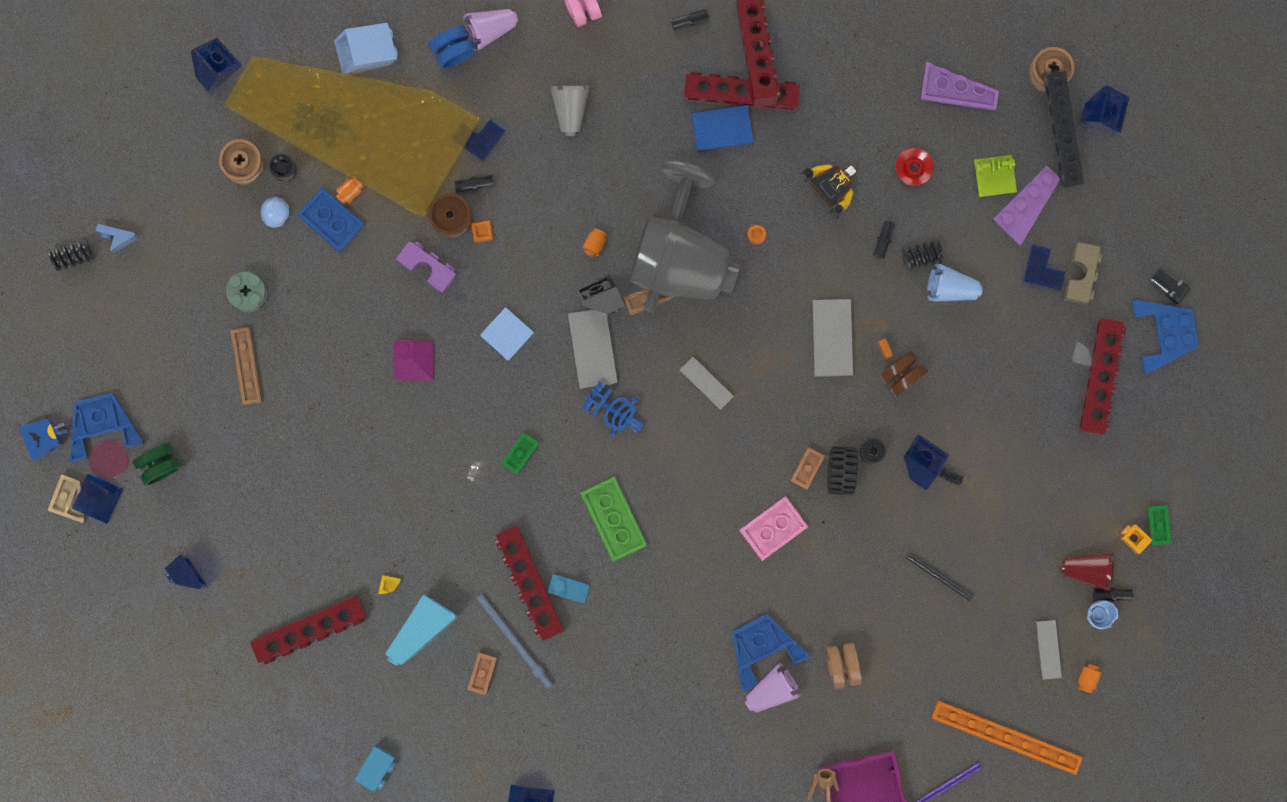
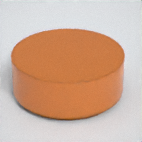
M753 225L749 228L747 236L752 244L759 245L766 240L767 234L763 226Z

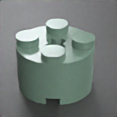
M240 272L229 279L226 295L229 302L243 312H254L266 302L268 290L263 280L256 274ZM246 288L251 290V292H249L247 296L243 294V291H246Z

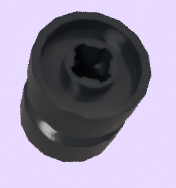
M277 154L271 158L269 170L276 180L286 183L295 178L297 167L289 156Z
M876 438L868 439L859 449L861 460L870 465L883 460L886 454L884 443Z

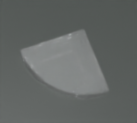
M1076 343L1071 362L1090 367L1092 360L1088 349L1082 344Z
M474 461L470 472L467 474V478L474 481L483 465Z

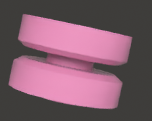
M597 0L564 1L577 28L587 23L585 11L592 21L602 18Z

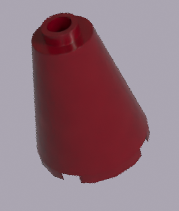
M1108 552L1068 557L1066 561H1062L1061 573H1065L1066 578L1111 591L1112 587H1108V583H1112L1114 561H1110V556L1114 557V553Z

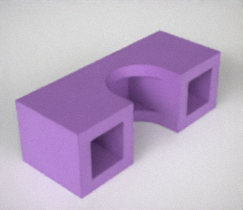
M409 241L396 258L397 262L411 272H414L419 265H429L432 268V274L427 280L428 284L442 294H445L457 277L454 273L455 269L447 263L445 266L439 262L440 258L432 252L430 254L424 252V247L415 241L413 244Z

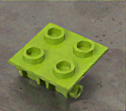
M1012 155L974 160L979 197L1017 193L1014 173L1015 160L1012 158Z

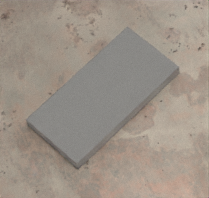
M851 299L812 300L814 377L853 376Z
M597 310L569 313L568 318L580 389L596 387L598 381L604 385L617 384L607 314Z

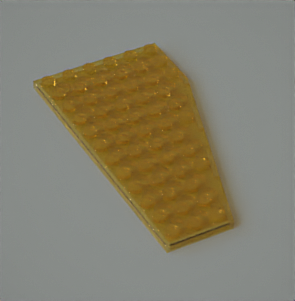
M256 56L251 57L224 104L228 109L421 218H424L480 121V118L430 90L411 88L307 66L293 65Z

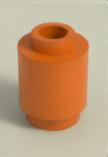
M352 176L336 190L338 193L336 197L343 204L345 202L350 204L362 192L361 189L364 186Z
M596 228L592 232L590 231L582 247L585 250L584 254L591 258L599 256L607 241V234Z
M1089 663L1087 667L1083 666L1078 680V689L1093 694L1102 674L1099 671L1100 667Z

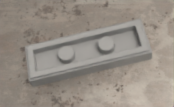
M694 357L679 370L719 410L734 397Z
M1056 620L1035 622L1041 679L1062 678Z

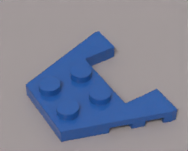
M1139 300L1132 301L1134 318L1154 315L1161 353L1141 357L1144 374H1148L1199 347L1192 309Z
M113 393L74 402L70 463L88 459L84 439L122 430L126 449L144 445L143 440Z
M767 614L733 631L743 692L758 685L750 665L783 648H786L794 665L810 657Z

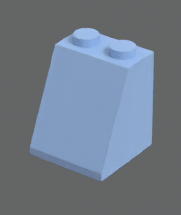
M388 23L345 29L334 40L343 77L391 65L397 59L398 53L393 45V33Z

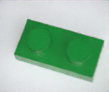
M523 432L501 464L518 475L539 443Z
M1168 505L1147 507L1149 534L1152 539L1150 545L1171 544Z

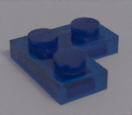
M490 119L479 134L465 124H462L452 137V140L483 162L503 136L505 130Z
M1031 245L1023 283L1061 291L1065 272L1047 268L1051 249Z

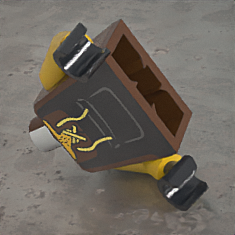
M830 164L803 170L800 175L805 174L807 176L804 182L806 183L810 180L809 184L831 209L830 213L835 211L838 213L836 218H840L851 203L854 185L850 179L857 174L856 170L849 165L842 171L837 165L832 166Z

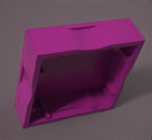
M893 750L817 767L818 772L822 769H830L835 772L839 791L836 792L834 786H831V802H906L902 793L900 773ZM822 789L824 800L826 802V790Z

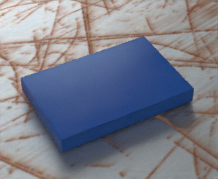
M748 105L691 113L697 152L753 144Z
M323 187L297 214L298 217L339 253L365 226L359 218Z

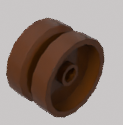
M445 193L438 196L431 203L429 220L434 230L440 236L457 238L464 235L470 228L472 212L467 201L461 196L454 193ZM450 213H453V217H452V218H448L447 215H450Z
M912 350L887 367L888 369L878 376L884 384H888L893 379L897 380L889 388L894 397L898 396L928 372L923 364H919L911 370L910 366L918 359Z

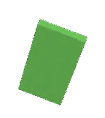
M615 476L580 492L612 562L647 546Z

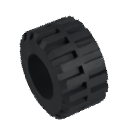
M831 447L827 471V490L829 494L853 496L856 490L858 452L856 447Z

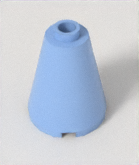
M935 264L936 270H931L927 290L931 291V296H928L929 301L976 300L982 294L983 287L980 285V282L942 264Z

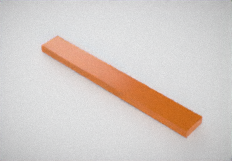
M937 701L931 719L1074 775H1077L1083 759L1079 755L941 701Z

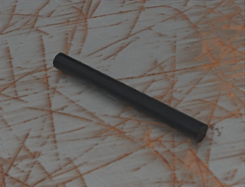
M909 553L905 558L969 602L974 597L973 594L913 554Z

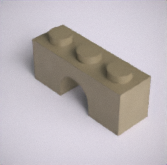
M1080 242L1075 244L1071 263L1080 265L1083 268L1084 277L1079 281L1072 279L1067 281L1063 300L1084 305L1088 304L1089 300H1093L1094 290L1092 285L1093 282L1097 281L1098 277L1096 266L1097 263L1100 264L1102 258L1099 246Z

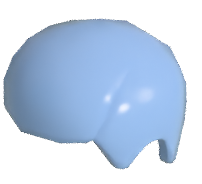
M277 196L265 200L260 210L261 220L265 225L272 228L283 226L290 213L289 205L286 201Z
M1098 600L1092 603L1087 611L1088 622L1092 627L1100 630L1112 627L1114 621L1118 619V609L1113 603L1106 600Z

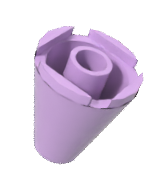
M510 9L474 12L463 15V21L467 20L465 28L469 34L468 39L473 41L477 50L482 49L515 28L516 22H518L516 13Z
M782 664L776 665L746 696L747 701L745 703L750 711L754 710L757 713L801 696V693L797 694L796 692L798 686L789 671L781 669L783 667Z

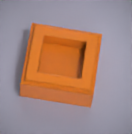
M490 220L471 223L474 243L493 240Z
M882 339L878 341L877 344L884 360L891 358L893 354L887 340Z

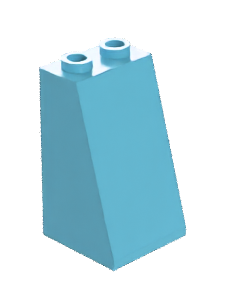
M423 595L385 653L388 656L387 660L396 666L407 663L458 618V615L427 595Z

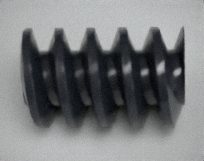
M84 238L83 245L77 240L76 247L69 243V249L65 245H62V251L55 247L54 253L48 249L50 261L56 271H60L61 266L64 269H68L69 264L71 267H75L76 262L82 265L83 259L86 263L91 261V250L86 238Z
M939 239L937 240V245L934 241H930L929 247L926 243H923L922 249L918 244L915 245V250L909 246L907 253L904 248H901L904 265L910 271H912L914 264L917 269H920V263H923L924 267H927L928 261L933 266L935 259L940 264L942 263L943 253Z

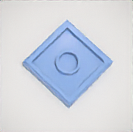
M505 307L480 336L509 361L534 332Z

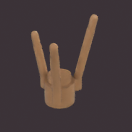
M822 769L818 774H814V781L807 797L808 802L813 796L817 783L822 789L826 790V802H831L830 788L832 785L836 792L839 791L835 772L830 769Z

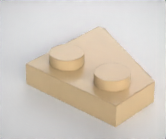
M61 474L48 511L83 523L84 514L80 481Z

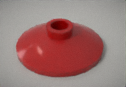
M910 148L899 155L895 169L897 176L902 182L911 186H919L930 179L934 170V164L931 156L926 151L919 148ZM916 165L917 171H912L910 166Z

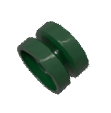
M170 443L152 448L132 461L136 471H144L140 476L144 486L157 483L182 468L178 458H170L175 452Z

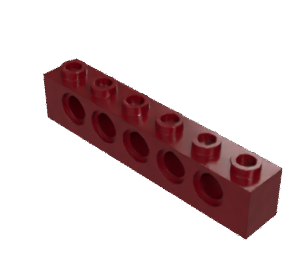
M736 0L753 106L774 105L777 103V98L780 97L779 85L776 86L775 84L777 71L776 68L772 67L774 54L773 51L769 50V45H771L770 33L766 34L768 21L767 16H763L762 11L765 10L764 0ZM754 13L756 14V16L751 17L748 14ZM752 30H757V31H759L760 33L754 34V33H752L751 31H752ZM759 47L762 51H756L754 48ZM764 65L766 68L760 69L757 66ZM767 82L769 85L762 86L760 83Z
M699 72L686 74L684 100L754 107L749 78L747 80L739 79L738 76L722 78L719 74L702 76V73ZM775 80L776 86L779 85L780 91L784 92L785 97L782 99L777 98V103L774 105L758 106V108L797 111L800 85H796V82L785 81V84L777 83V80ZM767 82L760 83L762 86L769 85ZM706 83L709 85V89L701 91L699 85ZM725 85L728 87V91L721 93L718 91V87ZM744 87L747 93L740 95L737 93V88Z
M1106 318L1098 320L1079 432L1103 436L1105 432H1108L1110 422L1107 421L1108 413L1111 414L1113 402H1110L1111 395H1114L1116 390L1114 377L1118 376L1119 373L1117 360L1118 357H1121L1123 346H1120L1121 338L1124 339L1126 327H1123L1124 322ZM1107 335H1111L1114 338L1113 345L1106 343L1105 338ZM1103 354H1108L1111 357L1109 364L1103 362ZM1101 372L1107 375L1108 379L1106 382L1099 380ZM1097 391H1101L1104 394L1103 401L1096 399L1095 394ZM1094 410H1098L1101 413L1099 420L1093 418L1092 412Z
M516 525L496 534L497 539L494 542L498 550H502L505 555L502 560L506 568L510 567L513 573L510 575L514 586H519L521 592L518 593L522 604L525 602L527 604L528 610H526V614L530 621L534 620L536 627L533 629L537 638H542L544 641L564 632L518 526ZM511 543H515L518 546V551L515 554H510L507 550L508 545ZM518 561H524L526 564L523 572H518L515 569V564ZM527 578L532 579L534 582V586L530 590L523 587V582ZM534 596H539L542 600L539 607H533L531 604V599ZM541 614L549 616L548 624H540L539 616Z
M356 595L252 640L250 644L258 663L264 662L267 665L276 661L274 657L280 654L282 657L293 653L292 649L300 647L301 650L310 646V641L317 639L319 642L329 638L328 634L333 631L336 634L347 630V625L352 623L354 626L364 622L363 618L368 616L359 595ZM343 610H347L350 613V618L347 621H343L340 617V613ZM327 617L332 620V626L329 629L324 628L322 624L323 620ZM308 625L314 628V634L310 637L305 634V628ZM290 633L296 635V642L294 644H290L287 641V636ZM272 641H276L279 645L276 652H272L269 648Z

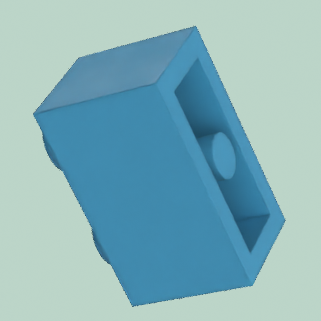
M374 746L354 780L373 792L377 788L381 790L386 782V779H384L386 773H391L396 765L394 762L396 757L380 747Z

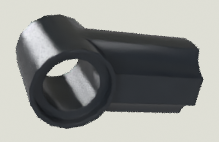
M1162 267L1150 280L1166 293L1165 295L1169 300L1177 305L1191 291L1186 283L1175 279Z

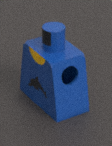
M50 419L18 427L32 461L36 462L61 447L63 443L60 436L69 433L65 422L55 426Z

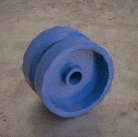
M464 25L450 28L434 37L428 43L432 54L438 55L436 62L440 69L453 67L470 58L477 51L473 41L466 40L469 34Z

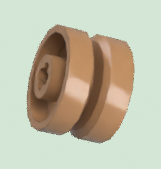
M1048 47L1041 50L1032 61L1029 68V78L1039 91L1045 92L1042 73L1049 72L1051 69L1065 70L1067 82L1071 80L1074 73V62L1071 55L1064 49Z
M243 139L232 140L222 148L219 155L221 170L234 183L241 185L251 184L258 180L263 173L265 166L264 158L259 149L250 141Z
M854 643L843 644V657H841L837 646L826 647L827 666L834 689L845 687V675H847L851 686L861 685V673Z

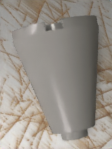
M551 86V94L560 130L565 132V136H576V132H580L589 86Z

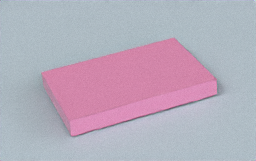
M785 496L739 531L761 561H763L808 528V526Z

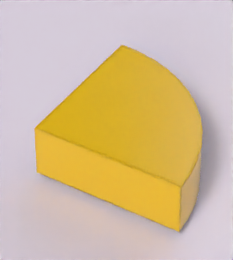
M382 575L378 594L393 592L398 588L402 579Z

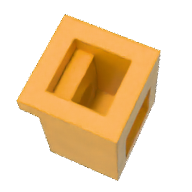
M1136 524L1131 527L1127 525L1121 531L1123 536L1120 539L1136 555L1140 554L1152 541ZM1131 535L1136 536L1135 542L1130 540Z

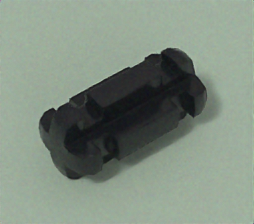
M943 468L939 475L953 484L957 483L956 485H960L963 481L962 475L958 476L959 474L946 470V468Z

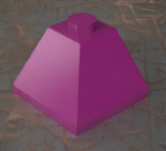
M394 340L393 363L395 380L433 381L434 342Z

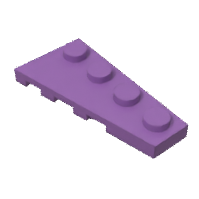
M926 61L920 100L996 111L998 90L978 82H973L964 76L956 75L949 72V70L942 67L939 68Z
M1046 166L993 221L1013 241L1021 246L1060 178Z

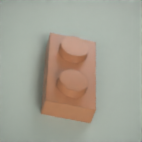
M808 447L790 482L808 490L825 456Z
M478 652L467 690L483 695L487 694L497 660L496 657Z

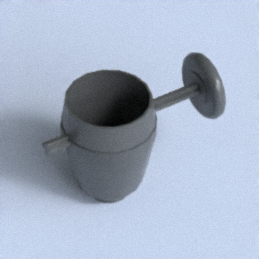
M668 160L661 166L664 175L680 183L670 220L648 217L629 277L630 283L648 291L643 310L648 312H655L660 294L713 300L718 297L720 291L732 293L740 268V264L730 261L731 253L728 248L687 225L681 224L691 186L710 188L716 184V176L711 171L684 161Z

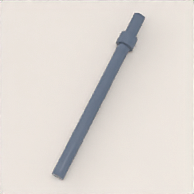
M483 594L479 595L476 599L533 670L532 674L539 678L547 689L553 686V683L544 673L543 667L535 662Z

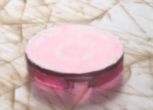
M104 441L92 449L89 463L92 471L97 476L113 479L124 473L129 460L123 446L117 442Z

